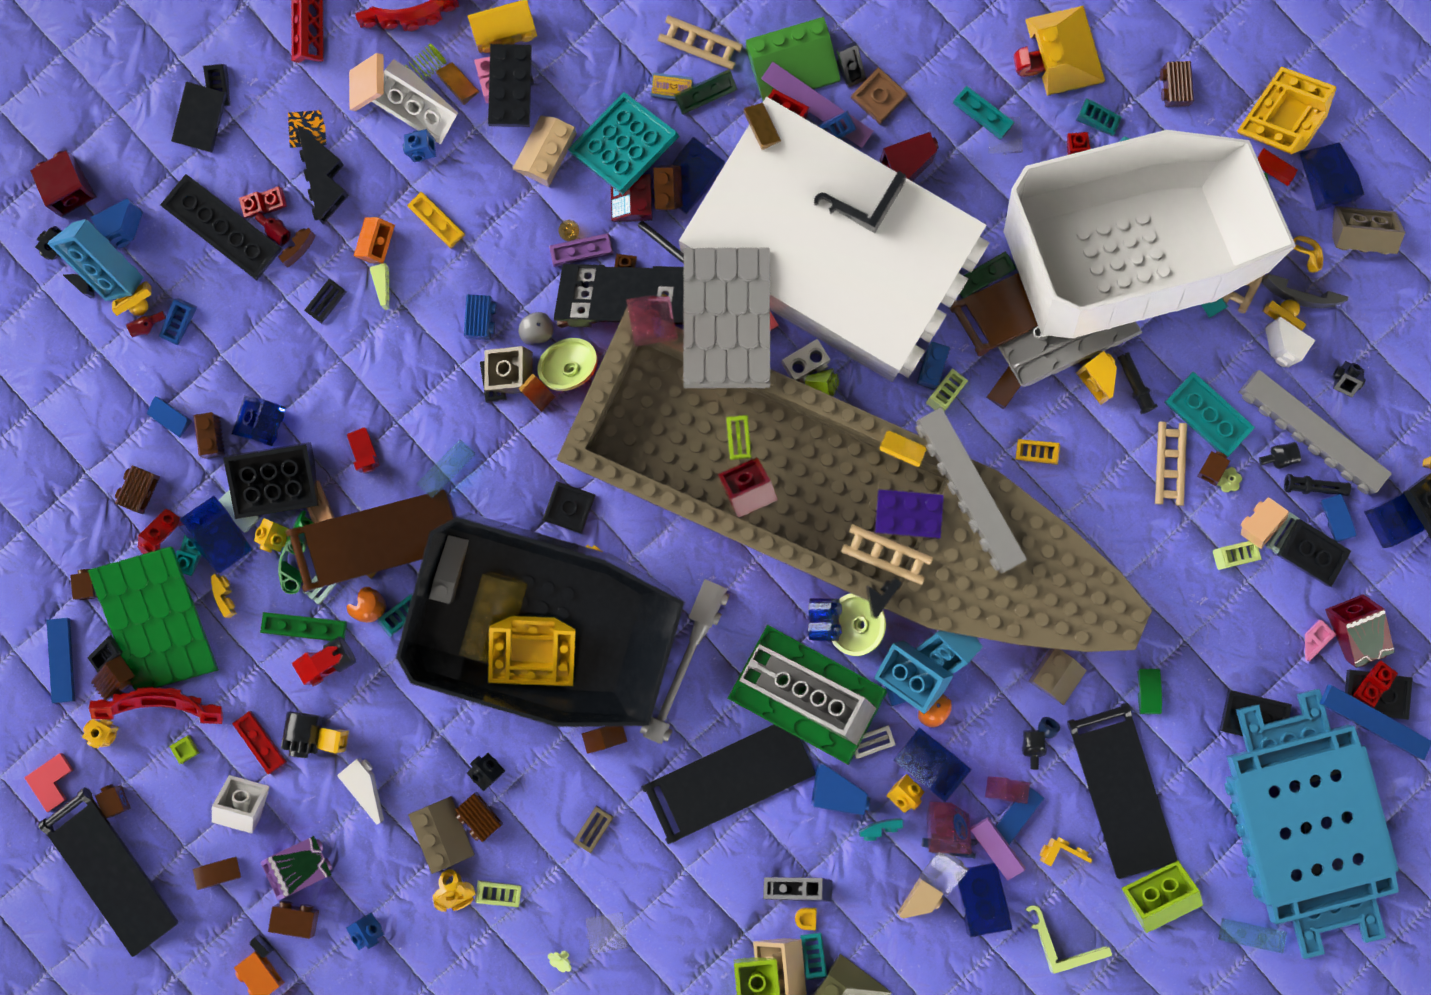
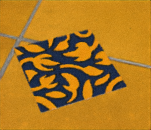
M321 110L288 112L290 148L302 147L301 143H298L295 133L298 130V125L322 145H326V131Z

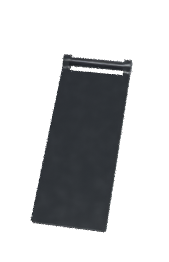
M1124 703L1121 704V707L1079 720H1068L1067 725L1077 751L1116 878L1121 879L1176 862L1175 850L1129 704ZM1121 715L1125 717V721L1078 734V728Z
M773 724L641 787L643 792H646L667 837L665 840L668 845L802 782L816 773L800 738ZM658 785L680 830L678 833L674 834L655 793L654 787Z
M82 788L71 801L48 819L44 818L39 822V829L48 835L132 957L136 956L179 923L93 799L92 792L88 788ZM85 802L88 805L54 831L53 825L80 803Z

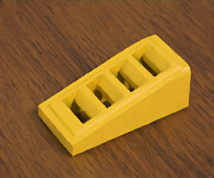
M1018 439L1015 459L1058 465L1060 443ZM1024 444L1028 445L1027 456H1023ZM1032 445L1036 446L1035 457H1031ZM1041 447H1045L1043 458H1040ZM1049 448H1053L1052 459L1048 458Z

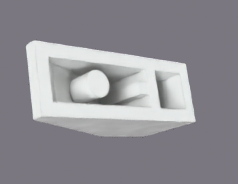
M358 758L337 776L378 825L384 821L375 776L371 771L373 767L366 759Z

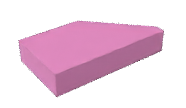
M1322 619L1318 620L1305 633L1306 661H1311L1337 635Z

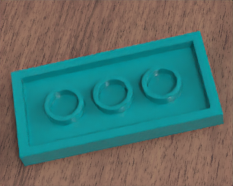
M1192 372L1164 402L1214 449L1225 454L1227 458L1255 428L1195 372Z

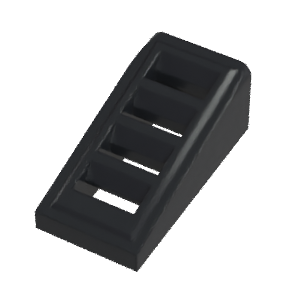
M227 65L203 66L206 87L211 89L222 88L223 92L227 93L224 106H229L230 95ZM212 72H220V76H212ZM213 80H221V84H213Z
M110 635L88 656V659L96 671L99 672L106 662L121 656L123 651L112 635Z

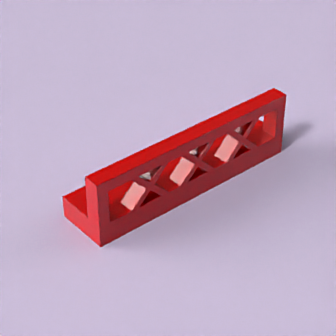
M291 0L293 62L300 63L305 59L317 62L323 61V0H309V2L308 0ZM310 4L316 9L315 17L308 11ZM311 23L317 30V35L314 37L309 32V25ZM310 43L317 49V55L309 54Z

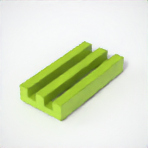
M748 415L726 417L730 461L751 459ZM741 420H744L747 454H742L740 432ZM731 421H735L738 455H734Z

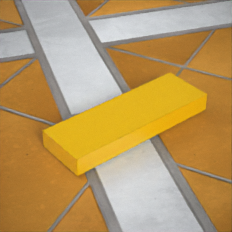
M422 191L407 205L450 249L465 236L464 232Z

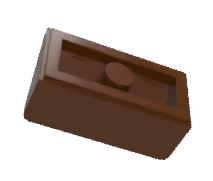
M1008 366L986 397L1002 409L1007 406L1021 386L1010 366Z

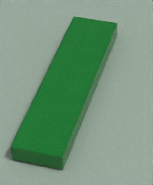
M263 612L260 633L332 641L340 636L345 640L347 622Z

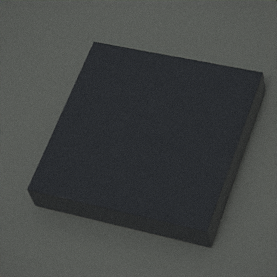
M556 481L542 520L582 534L596 495Z

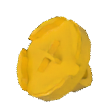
M448 869L440 875V889L434 893L432 900L434 907L439 911L446 912L450 908H452V911H456L469 905L474 900L473 896L476 893L471 883L462 882L459 873L453 869ZM453 876L452 883L446 884L448 878Z

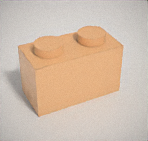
M1269 497L1264 502L1260 501L1253 510L1255 513L1251 517L1247 516L1240 525L1242 527L1240 535L1260 549L1264 547L1287 520L1289 514L1288 510Z

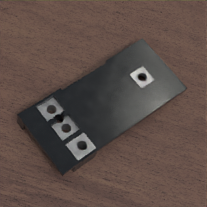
M586 264L562 265L554 313L555 321H567L569 327H592V322L620 323L629 305L669 324L684 325V267L653 266V268H634ZM663 293H669L668 297H662Z

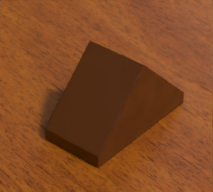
M605 726L581 733L587 754L628 742L623 726Z

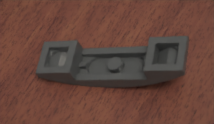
M1267 274L1262 280V284L1283 300H1295L1300 306L1328 308L1341 305L1348 300V296L1327 291L1319 297L1288 288V279L1272 274Z

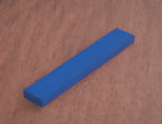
M1327 685L1319 704L1414 757L1425 760L1431 747V740L1333 685Z

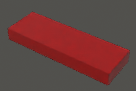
M248 711L232 723L268 775L287 762L252 711Z

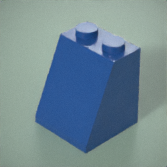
M817 762L811 800L813 807L864 815L865 810L869 811L870 798L865 791L822 762Z

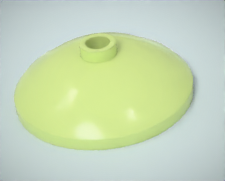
M580 338L560 340L548 347L540 357L537 367L538 376L542 383L552 390L568 391L575 389L587 382L594 374L598 363L597 353L594 347L586 340Z
M851 593L837 600L829 612L827 621L828 634L834 646L844 654L851 656L866 655L875 650L883 640L886 630L884 611L881 612L877 619L871 617L869 601ZM862 622L865 623V626H864L863 629L861 628V623H862Z

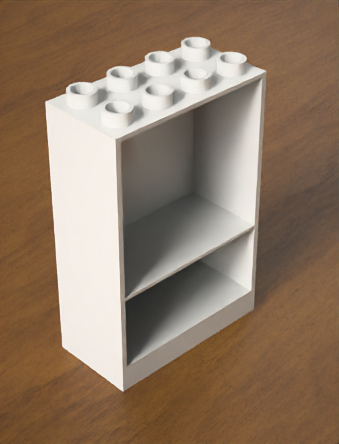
M766 97L763 104L781 142L761 150L750 125L747 127L679 239L681 252L684 253V248H770V310L891 382L894 381L898 373L909 378L925 350L915 345L918 339L921 338L930 343L947 315L937 309L940 302L951 308L968 280L967 277L958 273L961 267L972 272L990 242L980 237L986 224L907 178L876 233L869 231L836 210L830 214L829 208L832 204L824 199L819 201V205H814L815 196L819 193H826L868 214L867 218H871L897 172Z

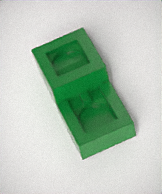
M1139 669L1137 672L1140 714H1161L1162 686L1160 669Z

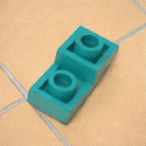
M186 529L181 548L176 552V557L183 574L193 575L203 553L208 535Z
M892 818L877 821L859 830V836L864 837L865 841H876L877 837H882V828H885V832H898V828H903V820L901 818Z

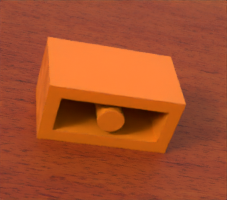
M365 217L354 257L368 263H384L395 225L378 217Z
M256 951L234 967L238 980L244 982L249 988V995H269L285 983L267 957L262 958Z

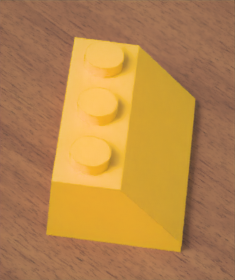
M520 0L467 15L479 53H489L490 44L514 45L516 42H528L537 37L527 0Z

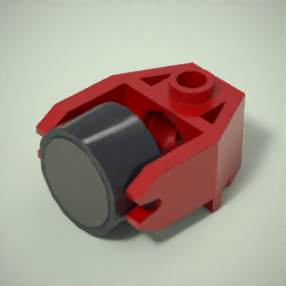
M339 636L324 645L323 650L318 653H304L292 662V665L304 685L316 686L326 676L335 671L341 672L356 663V659L346 641Z

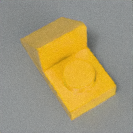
M320 728L317 749L332 753L345 752L349 730Z

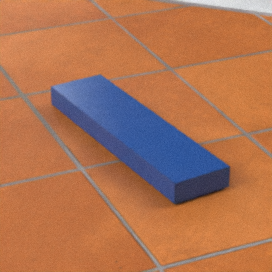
M70 618L46 620L51 703L75 701Z

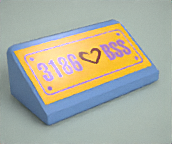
M653 73L651 97L676 100L674 94L692 87L693 78Z

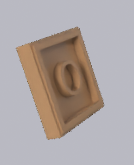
M878 67L851 95V99L877 123L881 124L908 96V93Z

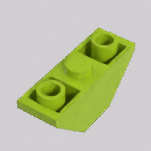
M831 368L807 376L805 385L833 397L837 386H839L838 374H834V369Z

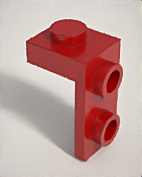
M364 427L347 434L356 459L353 463L357 471L366 474L374 471L375 467L381 466L367 428Z
M165 509L138 535L137 548L142 554L160 550L161 543L182 523V519L169 509Z

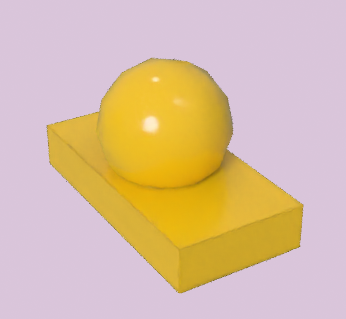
M145 281L137 287L132 296L114 300L112 302L114 314L118 316L124 311L129 310L135 316L144 315L149 308L145 298L152 295L151 285Z
M1272 300L1262 310L1274 320L1282 317L1301 331L1306 326V323L1297 318L1300 312V305L1295 300H1285L1281 305Z

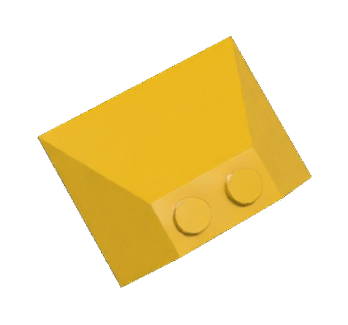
M1084 6L1035 16L1025 20L1030 38H1036L1046 70L1042 80L1047 96L1105 82Z
M1281 67L1243 121L1237 133L1290 154L1301 151L1307 147L1328 116L1336 92V86Z
M511 616L490 625L488 683L573 686L575 629L556 618Z

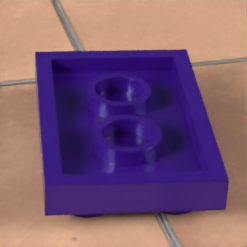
M879 489L875 533L940 539L944 495Z

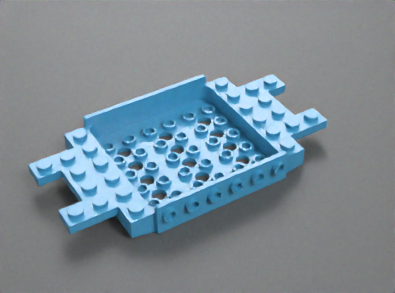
M1320 689L1297 694L1302 715L1264 724L1260 707L1257 704L1236 709L1247 751L1227 756L1232 776H1227V783H1225L1226 792L1231 796L1232 800L1230 804L1231 812L1236 816L1238 823L1236 824V831L1243 842L1241 850L1244 857H1247L1249 864L1246 867L1249 877L1253 879L1254 886H1252L1254 897L1266 904L1270 921L1274 924L1292 920L1301 957L1304 959L1325 954L1320 933L1358 923L1363 942L1368 943L1386 938L1376 898L1399 892L1395 873L1399 869L1366 746L1361 745L1353 725L1348 724L1330 729L1325 707L1319 704L1322 698ZM1335 769L1341 772V779L1337 782L1332 781L1330 778L1331 772ZM1313 775H1318L1321 779V783L1317 787H1313L1310 784V778ZM1293 780H1297L1300 783V789L1297 792H1292L1289 789V784ZM1276 785L1280 789V794L1272 798L1269 795V788ZM1345 811H1349L1352 814V820L1349 823H1344L1341 819ZM1328 816L1332 820V825L1324 829L1321 826V820ZM1304 822L1311 824V831L1308 834H1303L1300 830V826ZM1284 827H1288L1291 831L1288 839L1280 837V830ZM1356 853H1361L1364 857L1360 865L1353 863V856ZM1336 858H1340L1343 861V867L1340 870H1334L1332 867V862ZM1314 864H1320L1323 868L1322 873L1318 876L1312 874L1311 869ZM1295 869H1299L1302 872V877L1299 881H1293L1291 878V872Z

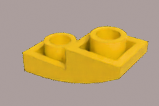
M213 574L211 576V585L215 601L224 618H231L237 614L234 610L236 607L234 602L229 597H225L232 592L229 588L231 584L224 575Z

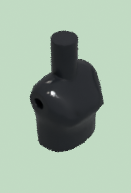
M1296 442L1272 446L1271 455L1259 457L1260 465L1273 463L1277 469L1301 462L1300 451Z
M1023 731L1022 753L1024 756L1030 757V769L1032 770L1039 769V757L1045 756L1047 753L1044 731Z

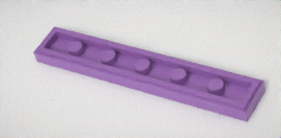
M774 62L771 63L761 78L779 92L808 106V112L823 122L845 112ZM851 116L857 129L845 137L863 148L873 130ZM841 119L840 121L844 129H847L846 123ZM834 123L833 125L836 131L840 132L836 123Z

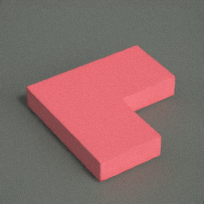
M59 753L24 777L46 812L52 811L67 800L56 783L73 771L63 753Z

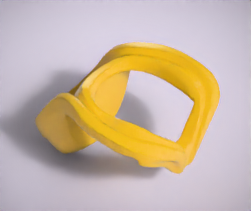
M1295 237L1293 239L1294 243L1300 240L1314 248V250H1308L1299 245L1293 248L1309 255L1306 265L1308 271L1313 273L1320 271L1323 267L1321 246L1309 237Z

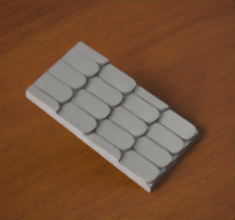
M684 248V388H770V248Z
M1136 322L1071 339L1056 336L1042 337L1039 326H1037L1033 330L998 346L1020 385L1025 387L1052 374H1056L1086 358H1091L1111 347H1115L1143 332Z

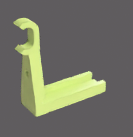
M1028 906L1025 909L1028 912L1035 910L1039 921L1035 925L1032 924L1031 928L1038 930L1051 973L1055 974L1113 956L1110 947L1104 946L1056 961L1058 958L1041 909L1037 906Z

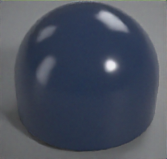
M1043 717L1038 724V731H1044L1045 738L1050 739L1058 734L1060 726L1054 719Z

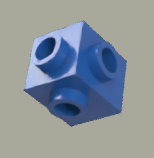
M427 129L413 131L404 135L403 151L413 162H421L425 159L436 157L435 138Z
M372 912L346 928L351 936L352 943L358 950L365 946L368 949L379 943L378 938L384 935L381 924L376 920Z

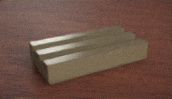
M596 806L573 842L591 854L614 817ZM598 812L601 815L582 843L579 841ZM604 817L607 818L595 840L588 847L586 844Z

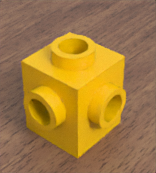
M263 518L260 527L255 532L254 542L261 544L259 548L271 553L272 550L281 552L282 547H284L287 541L286 530H289V528Z
M92 719L84 726L83 731L85 733L82 738L88 741L87 744L97 749L99 747H106L115 740L119 727L112 724L113 721L110 719Z
M906 774L893 785L886 796L903 813H906L911 808L915 810L922 803L920 798L925 791Z

